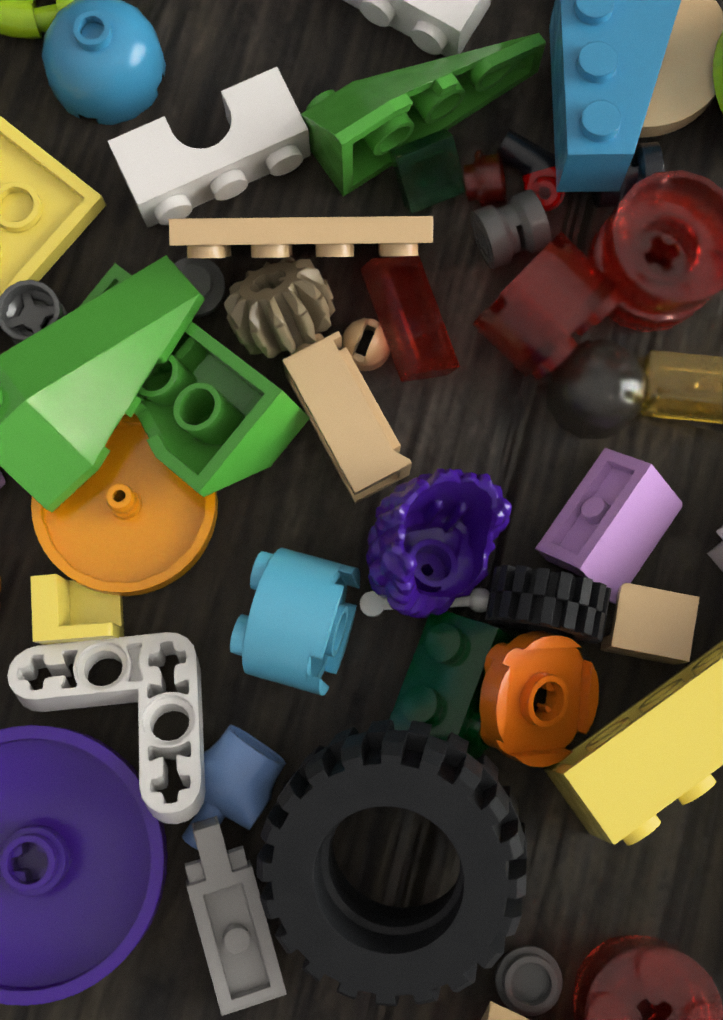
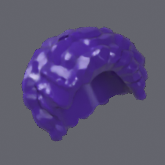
M437 468L434 474H421L419 477H414L408 482L397 485L394 492L390 496L383 498L380 502V506L376 509V523L369 530L367 540L369 549L366 554V561L370 572L368 579L371 589L377 595L387 598L393 610L398 611V613L404 616L418 619L426 618L430 614H443L450 608L456 598L470 596L473 588L489 575V555L496 548L493 541L499 536L500 532L506 529L510 521L512 505L507 499L503 498L501 486L493 484L490 475L487 473L477 475L472 472L464 473L461 469L444 470L441 468Z

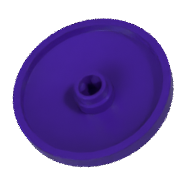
M39 725L0 729V1004L21 1006L46 1004L78 994L98 983L118 967L140 943L154 919L163 895L168 858L166 834L163 822L153 817L142 799L139 788V773L117 751L100 740L75 730Z

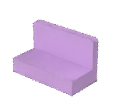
M604 448L535 549L548 562L581 577L593 579V582L607 585L606 587L611 588L609 602L616 604L618 588L624 583H631L681 510L682 501L652 464Z

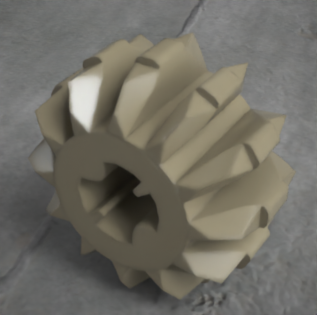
M285 257L280 262L274 264L266 261L262 268L256 271H247L245 273V280L236 282L229 288L230 295L223 303L228 314L227 320L240 344L245 346L250 355L264 353L267 358H274L280 352L286 350L294 354L298 346L304 343L313 344L316 342L315 334L326 331L332 326L330 317L336 311L332 302L333 294L326 279L322 278L319 269L314 267L310 259L295 261L292 257Z

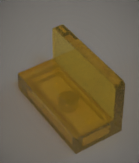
M650 350L645 357L642 416L723 424V357Z

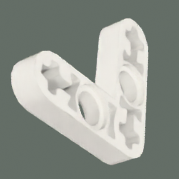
M163 632L114 639L38 645L25 649L14 658L7 674L9 686L21 704L31 711L49 712L138 702L139 788L146 807L154 818L167 824L186 822L199 812L204 804L206 792L201 668L194 645L187 637L178 633ZM177 655L180 663L175 665L174 684L177 692H166V683L159 668L164 666L165 656ZM108 658L122 663V672L113 683L97 686L88 681L89 671L98 661ZM70 664H73L74 678L77 686L71 688L66 677H72L69 669ZM48 668L52 677L44 679L42 689L34 690L29 681L37 679L38 669ZM178 711L187 715L189 726L186 732L178 739L166 741L154 735V724L164 713ZM164 759L176 760L177 772L183 786L190 787L180 790L177 796L178 801L174 803H167L163 794L156 792L168 786V767Z

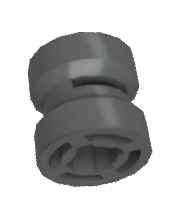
M531 189L512 195L508 204L499 208L487 205L471 211L470 220L473 235L478 249L490 269L510 263L514 254L522 251L534 254L549 248L552 243L550 226L545 210L539 198Z
M34 280L19 281L9 286L0 296V326L16 345L42 330V326L47 318L48 322L45 327L68 314L54 291L42 282Z

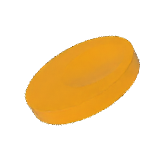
M124 414L105 444V447L111 451L100 469L55 511L50 512L33 497L31 499L34 530L48 558L59 570L75 582L104 594L120 596L142 595L154 592L175 582L186 574L200 559L212 538L217 520V491L203 497L158 460L147 442L149 437L135 414L132 417Z

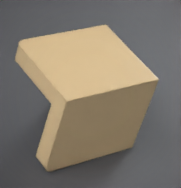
M631 583L622 584L618 588L611 634L603 637L600 650L672 665L690 662L700 597Z

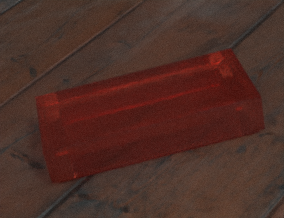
M419 255L372 258L360 268L401 382L447 376L460 367Z

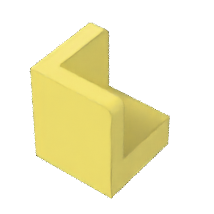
M58 574L30 576L33 642L48 645L124 637L122 596L91 590L74 580H67Z

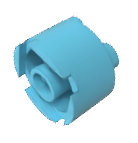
M279 548L274 554L261 551L254 562L250 577V588L256 590L249 616L241 614L238 617L230 640V652L242 656L244 672L251 676L324 696L330 687L321 680L324 671L337 674L350 637L357 605L346 603L345 599L347 585L355 588L360 587L359 569L286 548Z

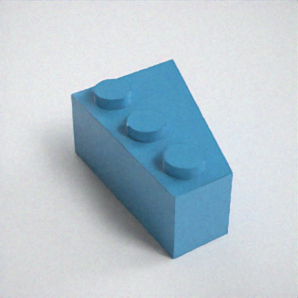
M555 0L549 24L557 192L620 191L636 150L681 0Z

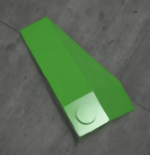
M540 33L352 81L337 92L335 90H327L316 96L309 103L306 111L301 114L309 131L310 151L344 197L536 74L539 70L546 41Z
M167 255L0 354V466L50 512L55 511L100 469L111 451L105 447V444L124 414L129 417L133 416L142 401L137 396L140 388L155 365L166 363L205 300L202 294Z
M115 263L80 306L132 275ZM192 321L166 363L155 365L137 393V396L142 401L134 412L149 437L147 442L155 457L203 497L271 467L310 419L283 390Z

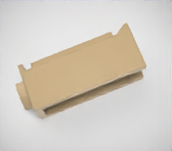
M337 331L325 338L321 333L315 334L316 342L313 344L304 343L298 346L294 354L289 352L291 356L282 360L285 376L303 410L310 417L309 421L352 500L356 504L409 476L412 462L400 454L401 445L347 347L342 349V336L340 332Z

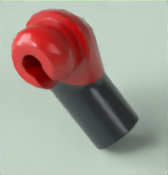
M509 130L495 157L521 171L525 190L531 189L537 195L545 211L557 208L562 203L565 192H557L555 155L516 132Z

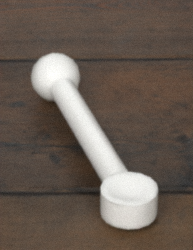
M475 588L470 596L456 598L450 608L470 607L475 612H486L490 592L484 588ZM374 591L365 593L360 599V608L368 617H377L384 610H393L387 598L377 595Z

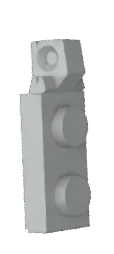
M217 816L191 823L200 859L185 863L188 876L186 887L221 1015L224 1016L287 995L269 926L260 900L251 861L246 859L243 845L226 850Z

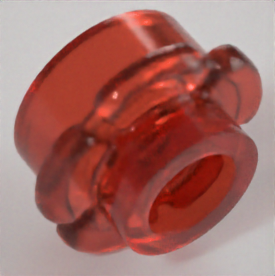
M477 150L474 154V163L464 165L463 169L468 201L479 200L481 208L491 204L506 202V180L501 154L483 155L482 150Z

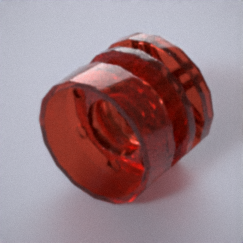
M684 170L656 172L635 183L589 244L584 263L587 287L600 310L619 325L641 332L669 330L689 319L706 302L723 290V189L709 178Z

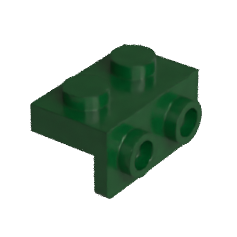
M448 611L440 615L430 614L389 720L392 719L394 722V730H409L412 720L432 724L431 736L446 741L449 734L453 732L469 741L467 753L477 760L482 755L483 750L489 747L480 736L481 718L479 704L482 683L486 674L485 659L490 649L496 644H509L515 638L497 627Z

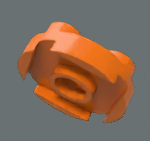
M531 631L517 636L509 644L499 643L490 649L485 659L486 674L482 683L479 704L481 718L480 736L484 743L499 750L506 757L532 767H547L557 764L573 752L565 747L572 742L577 732L584 735L587 734L593 724L599 700L597 672L591 661L582 658L580 651L577 649L581 647L578 643L568 637L550 632ZM539 688L547 690L546 701L544 704L537 703L538 709L535 712L533 706L535 694Z

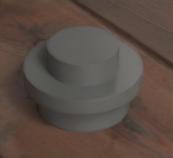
M186 257L174 263L205 298L194 318L204 317L213 313L223 302L226 293L225 279L220 268L207 258Z
M521 945L509 950L501 958L495 973V985L501 1000L510 1010L523 1016H537L547 1012L558 1001L562 991L563 978L558 963L546 950L533 945Z

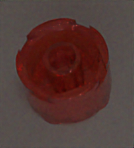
M560 232L500 293L499 298L478 316L472 325L525 377L531 373L537 380H540L548 371L552 372L578 346V343L570 336L574 331L581 337L593 325L596 326L623 298L614 290L616 285L567 236Z
M624 935L610 938L594 948L584 959L577 971L574 984L573 1008L575 1020H644L636 1008L644 999L652 1003L653 1010L655 1011L648 1020H723V1004L711 977L696 961L664 940L643 935Z

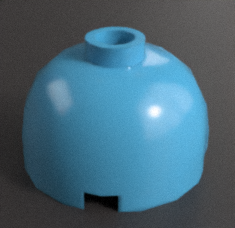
M74 0L57 13L44 35L42 60L48 83L54 96L68 113L78 118V114L86 118L97 119L98 124L114 125L136 118L152 106L157 98V87L162 81V74L165 77L166 63L155 29L137 7L123 0Z

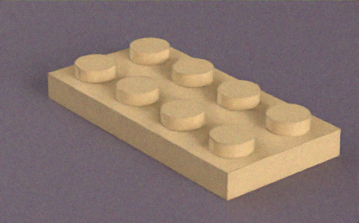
M433 216L168 219L169 245H187V258L230 257L231 245H251V258L293 256L292 244H315L316 257H354V244L378 243L380 256H418V243H433Z

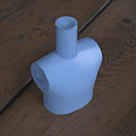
M229 725L221 737L208 750L204 751L206 789L204 804L182 835V839L197 850L191 823L217 816L219 824H221L226 817L251 830L270 802L273 787L286 764L285 760L275 751L234 725Z

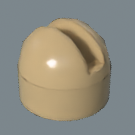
M362 318L352 322L345 329L342 336V349L347 347L360 371H372L381 367L388 359L391 339L388 330L375 319ZM370 330L375 333L366 355L363 356L355 351L364 331Z

